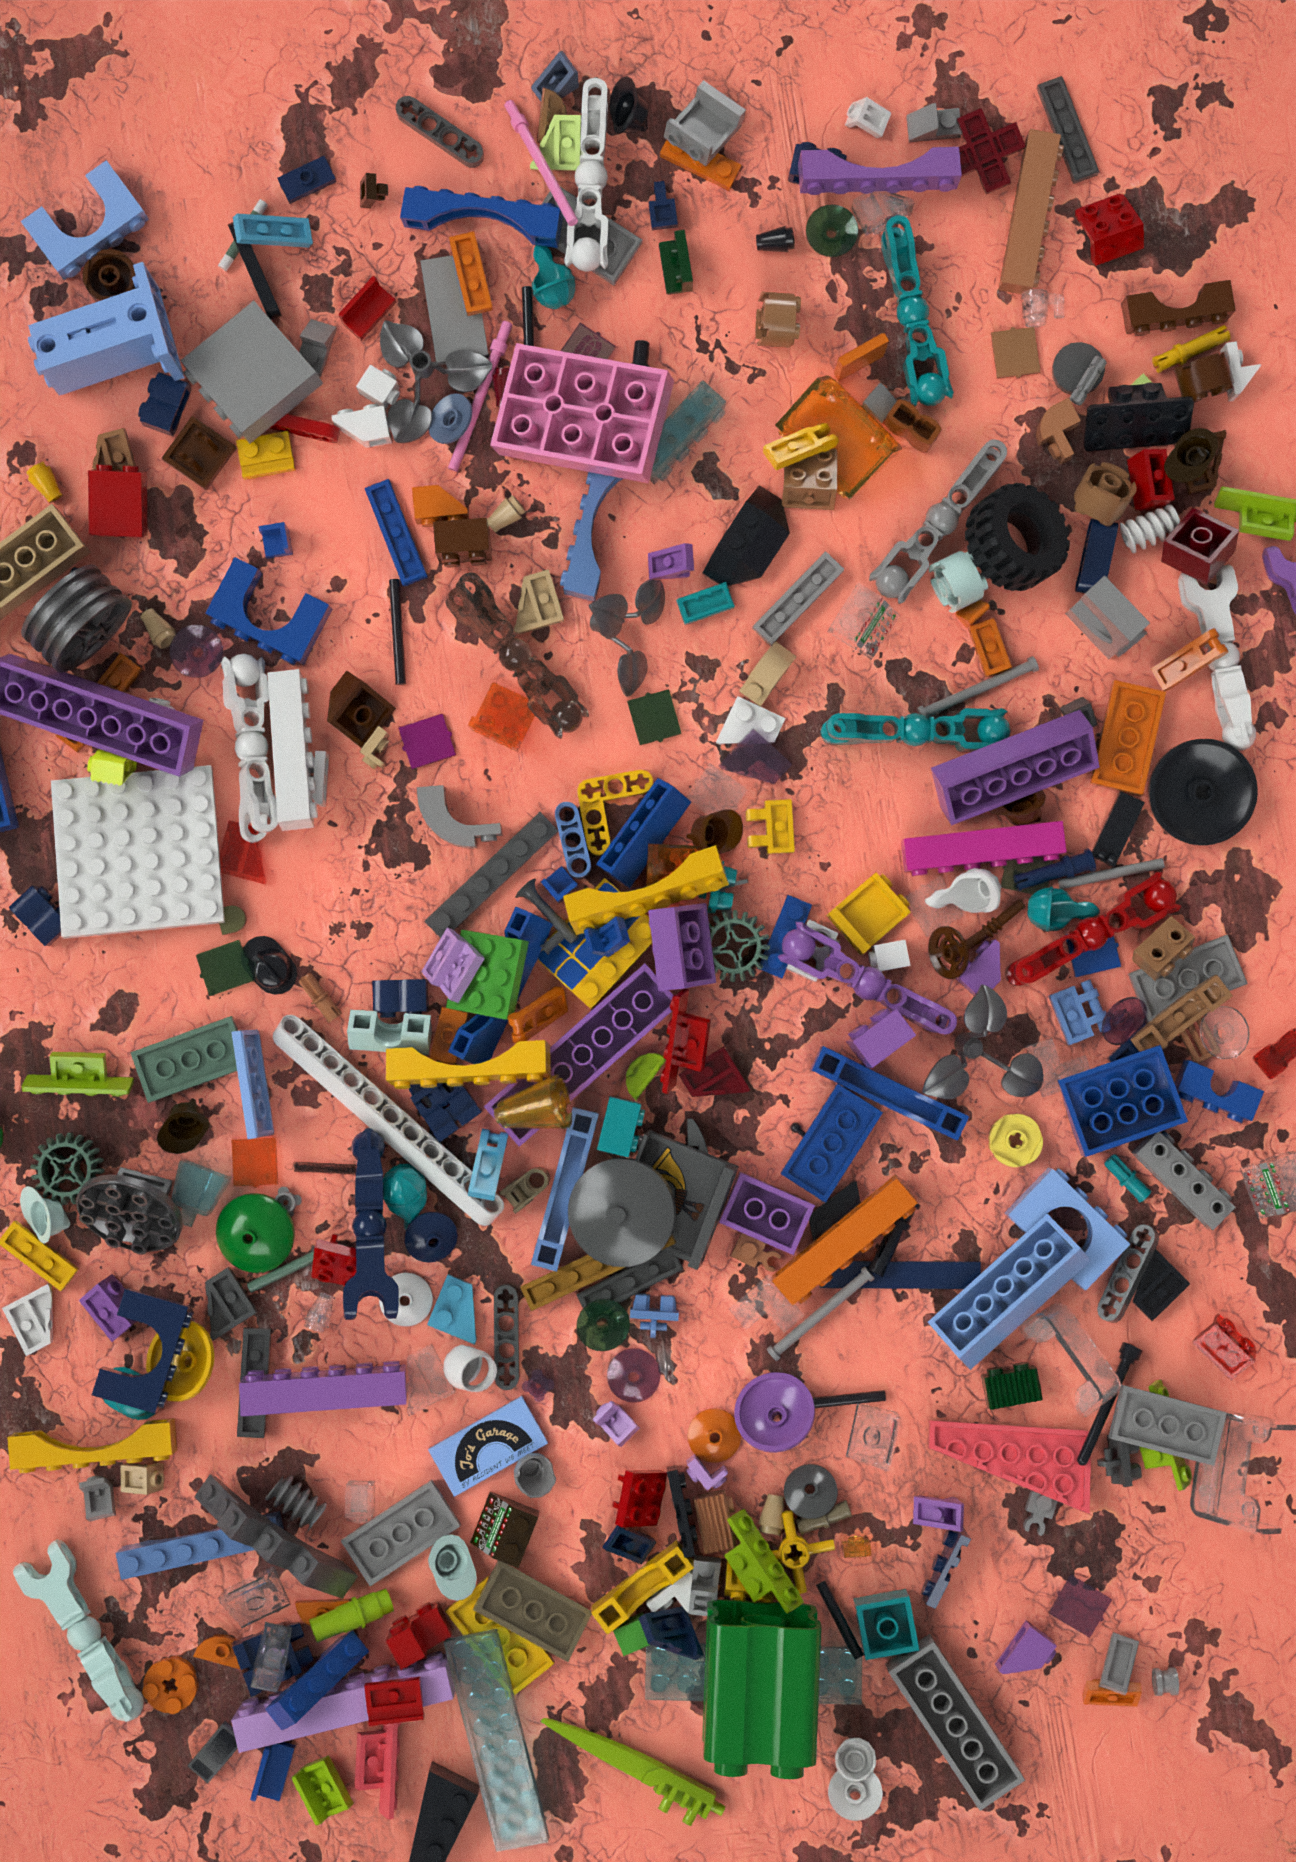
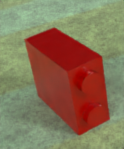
M96 464V469L88 470L89 535L144 537L148 535L147 471H139V466L123 465V470H113L112 465Z

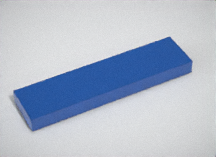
M386 479L364 488L403 587L428 578L390 480Z

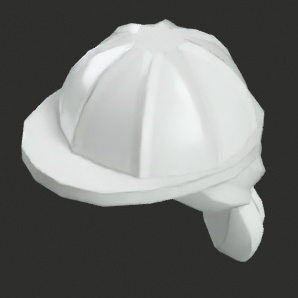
M973 868L957 876L950 888L936 890L930 897L925 899V903L933 908H942L948 904H954L963 911L970 913L992 912L999 907L1002 887L998 877L990 871Z

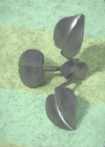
M385 320L380 334V347L384 359L388 364L396 368L404 367L410 361L415 375V402L413 403L408 399L399 400L390 407L388 412V425L395 442L409 443L422 437L431 425L432 414L430 409L419 405L421 379L428 378L433 373V370L436 369L442 374H448V383L454 390L468 393L476 390L484 382L492 370V363L479 353L469 350H457L446 357L448 369H444L437 362H432L430 355L423 351L424 340L417 329L409 325Z
M647 580L641 584L635 596V605L638 611L634 613H627L628 603L625 597L620 594L603 596L589 605L593 613L590 618V628L595 632H599L606 639L614 641L627 651V654L620 657L617 668L620 687L626 697L631 696L643 683L647 674L648 664L643 652H633L631 647L615 636L621 631L622 624L625 622L623 618H637L641 616L643 624L650 625L658 620L665 605V591L660 580Z
M981 984L978 992L967 1005L964 1013V1023L971 1032H964L956 1037L954 1046L958 1051L957 1056L954 1054L944 1056L934 1065L924 1083L922 1090L924 1094L942 1099H954L960 1096L966 1090L969 1083V1074L964 1070L967 1066L965 1057L975 1059L980 1055L1007 1071L1002 1077L1001 1085L1010 1095L1026 1097L1033 1095L1042 1087L1044 1083L1043 1068L1035 1056L1028 1053L1019 1054L1013 1058L1009 1067L983 1051V1044L977 1038L987 1036L988 1031H1000L1007 1019L1006 1005L993 989Z

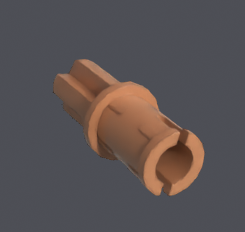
M307 973L299 980V984L313 1001L311 1004L316 1005L328 1023L342 1014L329 997V991L325 992L311 973Z

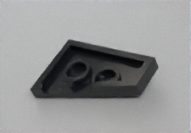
M677 1465L667 1467V1475L674 1509L676 1510L679 1534L682 1539L684 1558L695 1556L693 1542L698 1541L695 1525L689 1524L688 1515L693 1513L690 1499H684L682 1488H687L684 1471L679 1472Z

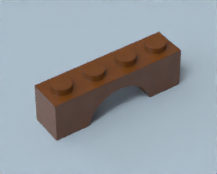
M1231 280L1205 283L1199 290L1195 303L1185 308L1168 307L1162 304L1153 292L1127 295L1121 303L1126 334L1134 333L1135 336L1147 335L1150 331L1158 329L1161 332H1169L1175 330L1178 326L1186 325V328H1195L1201 326L1204 322L1211 321L1212 324H1221L1227 322L1236 311Z

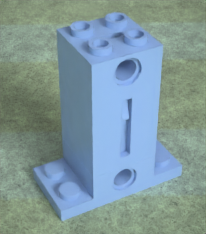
M144 262L133 265L136 276H133L132 280L136 289L28 325L31 334L28 337V342L31 350L36 353L37 357L34 360L35 368L39 375H44L47 386L49 388L53 387L59 396L158 362L161 363L165 373H170L174 381L185 378L160 288Z

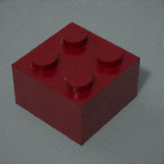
M1193 507L1164 540L1161 562L1207 585L1236 551L1239 530Z

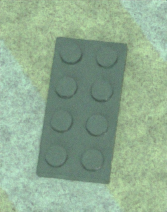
M233 1016L130 1052L148 1103L237 1071L232 1032L238 1031Z

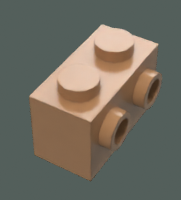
M1170 916L1133 951L1132 961L1154 981L1160 976L1165 978L1175 968L1174 963L1180 958L1184 960L1192 953L1195 936L1175 918Z

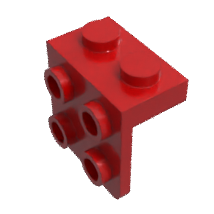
M1116 194L1075 210L1076 219L1090 238L1091 260L1095 266L1144 248V223L1123 194Z

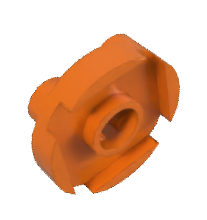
M179 1656L159 1659L153 1663L145 1674L142 1694L156 1710L163 1713L176 1714L189 1706L197 1694L199 1683L197 1682L196 1670L189 1661ZM171 1678L175 1679V1686L178 1687L177 1690H167L164 1680L170 1681Z

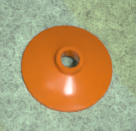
M712 1408L700 1412L693 1418L688 1428V1443L691 1450L698 1458L706 1462L719 1463L729 1459L735 1454L741 1442V1434L737 1429L735 1418L722 1409ZM712 1433L720 1435L717 1442L710 1440L709 1437Z

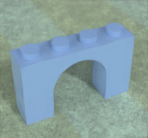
M107 160L85 175L105 205L104 221L96 232L86 237L68 236L56 226L42 206L21 221L63 280L76 276L85 263L97 255V252L118 246L126 235L140 230L145 225V222L149 220L144 210Z
M1048 1167L1004 1214L1026 1233L1055 1208L1072 1207L1083 1216L1087 1225V1239L1081 1249L1091 1261L1072 1280L1086 1291L1127 1249L1130 1243L1125 1238L1128 1235L1118 1225L1112 1227L1106 1221L1108 1215L1098 1206L1093 1208L1087 1202L1089 1197L1079 1187L1074 1190L1067 1183L1070 1178L1062 1170L1057 1168L1055 1171Z

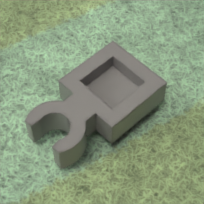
M1030 1491L1025 1510L1031 1512V1516L1025 1519L1023 1523L1024 1530L1029 1531L1032 1523H1038L1037 1534L1042 1536L1045 1532L1044 1517L1053 1518L1058 1501Z

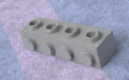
M1162 1131L1161 1133L1157 1132L1148 1135L1131 1153L1207 1229L1214 1230L1236 1208L1230 1202L1233 1198L1224 1189L1220 1188L1218 1190L1211 1183L1213 1178L1205 1170L1201 1169L1199 1171L1192 1165L1194 1159L1184 1150L1179 1152L1173 1146L1175 1140L1168 1133Z

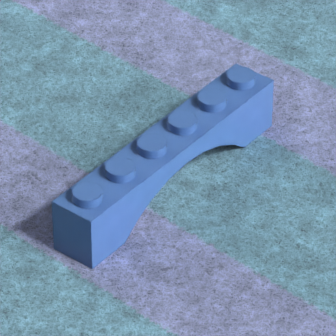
M588 472L586 484L590 485L588 495H582L580 510H583L581 520H576L573 535H576L577 538L575 545L569 546L566 559L570 561L568 571L563 570L560 586H564L563 591L565 595L593 602L596 599L601 580V571L595 560L592 548L593 523L598 508L605 496L623 478Z
M578 1107L572 1108L531 1265L556 1272L558 1270L569 1229V1198L576 1182L584 1173L599 1113Z
M280 1511L263 1515L284 1529ZM220 1528L180 1537L148 1540L122 1546L115 1554L120 1577L123 1580L253 1551L254 1549L248 1545L231 1540Z

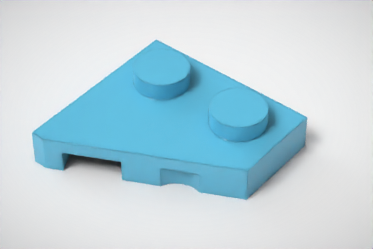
M448 1274L427 1325L475 1345L477 1336L473 1284Z

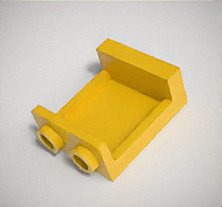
M875 872L826 915L860 955H863L872 945L911 913L908 909L910 903L902 894L897 896L892 891L891 887L893 884L883 873L879 876Z

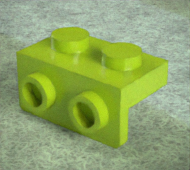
M329 1755L304 1765L292 1776L295 1788L299 1792L316 1826L322 1824L328 1817L348 1810L354 1804Z

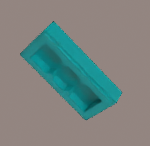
M726 582L676 599L684 625L735 608Z

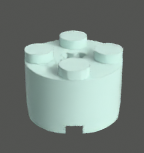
M958 551L929 566V573L933 571L935 577L930 580L933 590L943 606L949 605L951 607L949 610L951 613L981 600L984 596V591L988 589L987 580L983 575L979 574L972 562L974 560L973 556L968 551L965 553Z

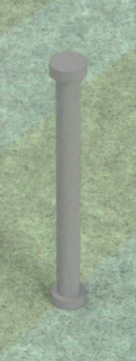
M1031 656L1027 658V662L931 705L917 707L918 714L928 718L1030 671L1033 673L1039 671L1038 663Z
M865 1266L861 1268L862 1272L776 1345H770L767 1348L768 1353L775 1361H778L781 1358L780 1355L843 1301L868 1280L870 1282L873 1281L875 1277Z

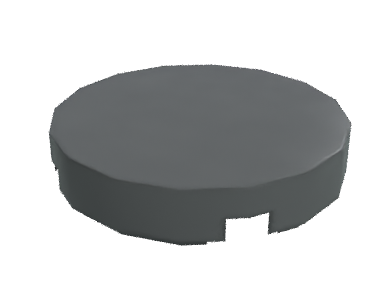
M1083 342L1070 343L1064 346L1055 356L1052 365V378L1057 387L1064 393L1072 395L1095 356L1103 358L1100 352L1092 345ZM1105 368L1100 373L1099 378L1095 382L1090 392L1094 391L1097 388V386L1101 383L1105 373Z

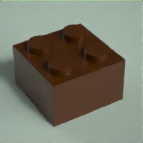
M487 518L433 522L435 554L439 563L444 564V567H459L460 563L471 562L473 566L487 564V561H492L491 536Z

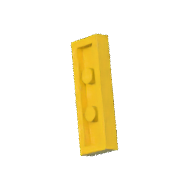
M13 1221L0 1238V1245L60 1291L66 1288L79 1271L77 1266L47 1243L40 1242L35 1234L18 1221Z

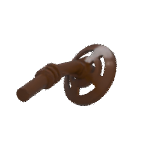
M1018 899L996 918L992 917L991 922L987 921V925L983 924L980 931L964 940L959 931L950 926H942L934 930L928 945L929 957L934 969L947 979H955L963 975L968 966V951L988 937L993 938V933L998 934V929L1000 931L1003 930L1002 926L1022 911L1025 905ZM944 934V935H945V938L942 939V941H941V943H940V948H939V947H938L939 939H940L941 936ZM943 956L946 962L951 964L950 970L942 964L939 957Z

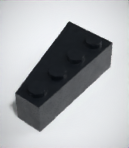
M433 1761L431 1762L409 1862L446 1861L478 1796L480 1785Z

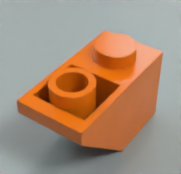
M439 485L412 487L414 517L416 523L422 524V527H433V522L469 519L467 508Z

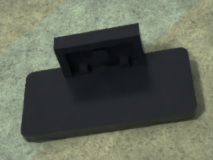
M1149 382L1140 385L1109 387L1108 399L1110 403L1093 404L1087 408L1083 446L1086 451L1176 444L1185 433L1190 431L1194 401L1189 396L1167 398L1161 383Z

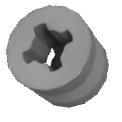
M1169 1667L1167 1670L1152 1669V1687L1155 1696H1162L1164 1693H1170L1172 1696L1179 1694V1678L1175 1667Z

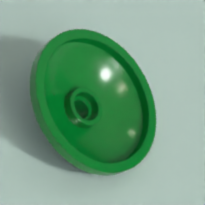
M249 1193L238 1196L223 1208L217 1219L216 1240L219 1249L233 1266L251 1273L270 1271L283 1263L293 1248L295 1239L293 1221L285 1207L267 1195ZM246 1234H250L252 1236V1242L246 1239Z

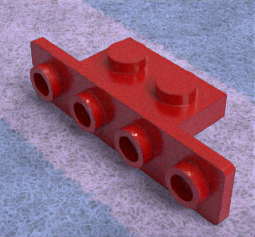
M686 988L682 989L677 995H674L670 1003V1010L673 1011L667 1027V1035H670L669 1043L666 1045L663 1055L664 1059H666V1066L660 1077V1082L663 1083L662 1093L668 1094L676 1086L679 1066L699 1072L705 1067L711 1019L686 1013L689 989Z

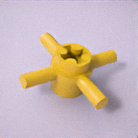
M789 1510L782 1512L786 1537L781 1541L778 1550H773L772 1552L776 1559L781 1561L785 1567L792 1569L795 1587L799 1594L807 1592L803 1567L808 1563L812 1554L835 1550L833 1539L808 1544L803 1537L796 1534L793 1513ZM796 1545L798 1551H802L800 1557L788 1558L787 1556L791 1552V1546Z

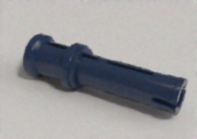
M1087 848L1081 854L1071 857L1068 855L1063 856L1060 862L1013 875L1014 883L1025 880V882L1016 885V889L1021 891L1064 876L1071 879L1075 877V874L1087 870L1091 872L1096 871V864L1091 850Z

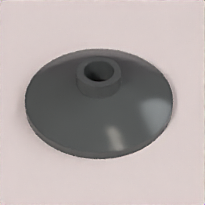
M802 1465L793 1470L786 1479L784 1485L785 1501L790 1510L799 1517L805 1519L820 1518L831 1511L837 1500L838 1489L834 1477L828 1470L819 1465ZM808 1485H813L815 1491L812 1494H807L805 1488Z

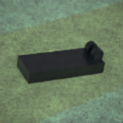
M1122 791L1118 793L1091 851L1095 859L1108 864L1112 868L1116 866L1145 802Z

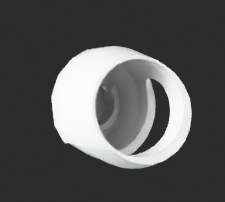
M462 1344L454 1347L446 1355L443 1371L448 1382L455 1388L470 1392H480L487 1389L493 1383L497 1374V1367L495 1361L488 1353ZM482 1357H484L488 1362L487 1376L478 1385H470L469 1383L478 1376L482 1367Z

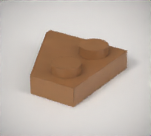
M125 428L98 435L96 443L97 453L94 457L92 468L96 469V464L112 465L113 470H123V465L136 466Z

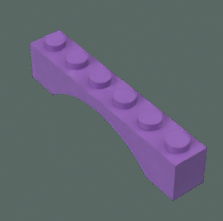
M932 147L924 155L911 162L885 168L853 164L837 157L829 150H801L798 161L800 193H808L810 195L833 192L836 194H845L847 192L869 194L874 191L897 193L899 191L912 190L914 192H924L926 190L948 192L957 189L962 176L959 147Z

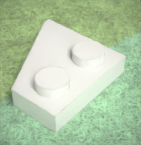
M737 696L716 744H774L786 718Z
M50 1283L2 1308L26 1356L53 1342V1296Z

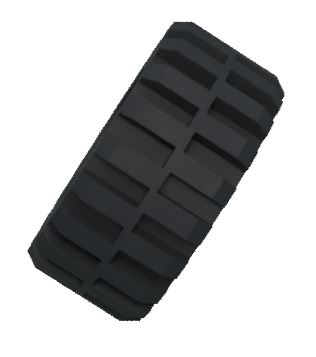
M1023 483L1003 485L978 502L970 511V516L966 521V528L968 529L965 531V541L969 543L967 550L973 556L974 560L972 562L981 569V574L986 579L990 578L994 585L998 587L1004 586L1006 590L1025 591L1033 588L1058 572L1068 557L1067 551H1069L1070 540H1067V537H1069L1070 533L1069 528L1064 523L1066 519L1063 513L1060 514L1057 508L1059 506L1056 502H1051L1048 499L1049 495L1044 491L1038 492L1034 486H1025ZM1007 522L1020 531L1026 542L1027 552L1014 542L1009 533Z

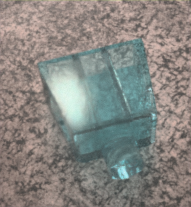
M186 1159L180 1160L171 1199L177 1206L182 1208L183 1225L192 1227L197 1214L205 1217L209 1216L231 1182L232 1177Z

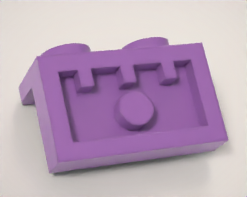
M113 1274L99 1282L79 1299V1302L111 1342L138 1322L117 1316L125 1288Z

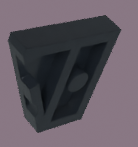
M1155 1249L1135 1291L1132 1302L1152 1322L1190 1283Z

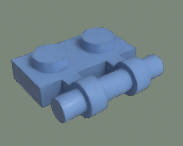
M1090 979L1081 982L1084 993L1078 995L1075 986H1071L1048 996L1068 1045L1094 1036L1090 1025L1097 1023L1100 1032L1110 1029L1107 1022L1109 1017L1106 1010H1102L1098 1000L1100 995L1097 988L1094 989ZM1088 1001L1093 1013L1090 1017L1086 1016L1082 1003Z

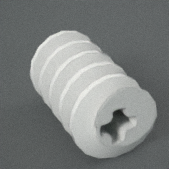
M1168 504L1165 506V509H1156L1155 513L1147 512L1145 517L1137 516L1135 521L1129 519L1125 522V525L1120 523V532L1126 546L1134 554L1137 552L1136 544H1139L1144 550L1146 549L1147 540L1152 546L1156 545V537H1159L1164 542L1166 533L1170 534L1180 523V519L1175 508Z

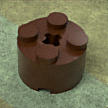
M104 249L97 252V255L85 263L83 282L96 302L136 289L132 277L136 276L134 264L121 251Z
M1226 352L1216 353L1192 361L1187 367L1183 368V366L1174 369L1181 397H1192L1194 403L1208 397L1207 393L1211 392L1213 397L1234 388L1232 383L1235 382Z

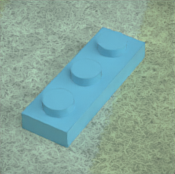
M240 213L233 217L237 243L309 248L313 244L309 218Z

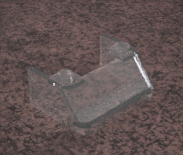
M1220 1410L1227 1414L1215 1465L1212 1466L1196 1461L1190 1498L1191 1510L1200 1518L1252 1534H1281L1282 1528L1259 1522L1261 1509L1258 1501L1244 1494L1252 1442L1265 1443L1270 1439L1272 1430H1296V1425L1264 1416Z

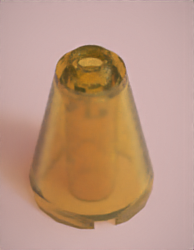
M553 1075L499 1101L497 1108H494L496 1122L498 1124L501 1123L503 1128H570L572 1125V1112L567 1113V1105L571 1104L564 1080L558 1078L559 1075Z

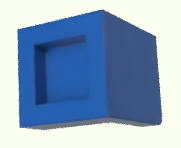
M285 522L258 526L263 538L265 557L267 559L293 555L290 532Z
M562 866L547 879L544 878L541 881L542 885L558 903L564 900V895L572 893L579 887Z

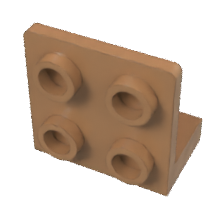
M832 448L826 452L822 451L784 467L782 505L784 508L834 510L837 494V449Z

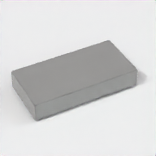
M1114 1632L1111 1634L1099 1682L1100 1687L1122 1695L1127 1694L1139 1641Z

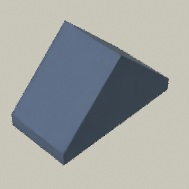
M559 51L531 86V89L540 101L543 87L556 92L561 99L579 87L578 72L563 51Z

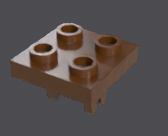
M192 416L162 456V460L198 486L207 490L237 448Z

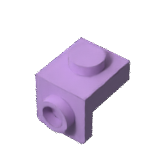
M613 1401L603 1404L597 1410V1415L593 1418V1421L601 1426L620 1447L640 1429L625 1410Z
M695 1454L686 1460L689 1467L686 1469V1472L695 1483L700 1481L706 1490H709L711 1487L717 1489L727 1480L725 1476L728 1474V1470L724 1465L711 1475Z

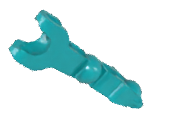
M896 215L888 220L880 243L893 290L898 298L896 316L900 324L904 326L903 332L907 333L905 338L907 357L902 365L907 387L910 391L911 404L916 407L918 402L925 406H935L941 403L945 396L952 399L954 391L949 380L945 351L936 346L931 328L928 326L929 306L926 300L921 297L923 295L922 290H919L921 284L911 224L905 216ZM895 224H900L904 227V231L899 227L892 226ZM909 281L913 285V290L905 291L901 287V282ZM916 332L923 334L925 342H915L912 334ZM927 358L934 359L938 374L925 373L916 380L913 362L916 360L924 362Z
M964 708L955 716H943L934 720V717L926 718L918 713H911L899 718L859 713H837L832 715L822 725L820 734L823 741L831 745L890 743L896 740L897 743L903 741L909 746L916 747L933 741L938 744L955 745L956 750L959 752H973L1010 737L1011 728L1009 722L1003 717L1008 711L1003 708L994 710ZM965 719H981L977 728L978 737L981 742L965 741L963 736L965 733L963 721ZM884 723H889L894 727L895 732L893 736H888L883 732ZM937 724H943L947 728L946 736L943 737L937 734L935 729ZM834 726H839L841 733L837 732Z

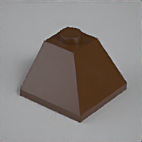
M346 670L330 691L327 722L362 748L377 727H382L396 708L364 681Z

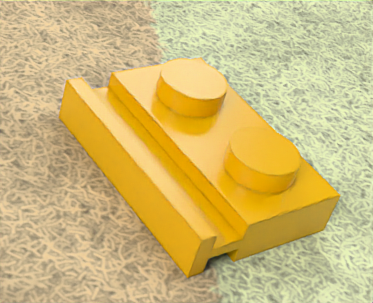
M288 431L259 436L250 444L246 439L236 440L242 478L244 480L296 471Z

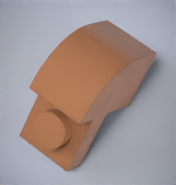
M1069 398L1050 407L1043 415L1036 430L1038 445L1041 446L1049 442V452L1053 459H1058L1060 465L1069 461L1074 455L1064 434L1075 429L1081 422Z

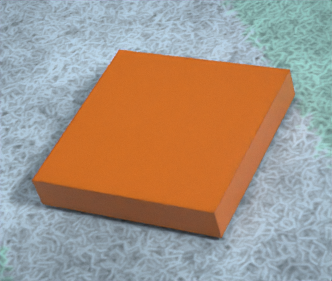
M885 333L879 334L838 357L834 371L838 382L884 357L889 343Z

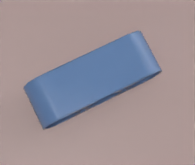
M562 802L556 807L555 819L566 866L573 878L583 879L590 874L591 862L579 811L573 803ZM570 808L574 811L575 815L571 821L565 822L560 819V812L563 809ZM577 834L580 836V844L577 847H569L566 844L568 835ZM581 859L586 862L587 868L583 873H575L572 870V864L575 860Z

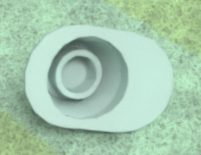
M27 1186L23 1188L20 1196L21 1210L24 1218L36 1233L40 1242L47 1243L50 1236L56 1235L70 1226V1221L60 1201L42 1198L33 1187Z
M456 1535L442 1536L431 1548L428 1558L429 1568L434 1575L439 1590L445 1597L455 1601L463 1600L471 1595L476 1587V1570L465 1541Z

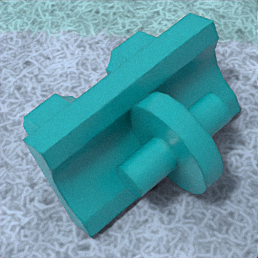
M724 866L729 885L735 886L737 870ZM720 889L710 892L707 913L715 914L716 909L731 910L734 894L720 892ZM707 893L698 895V898L706 899Z

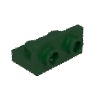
M685 229L674 231V240L659 243L667 295L690 292L693 289Z

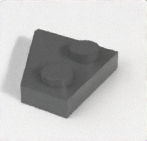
M230 1266L205 1282L206 1295L208 1296V1316H210L211 1325L210 1338L212 1341L258 1312Z

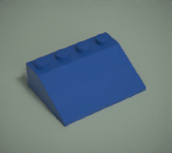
M1161 1045L1057 1080L1081 1156L1084 1157L1188 1122Z

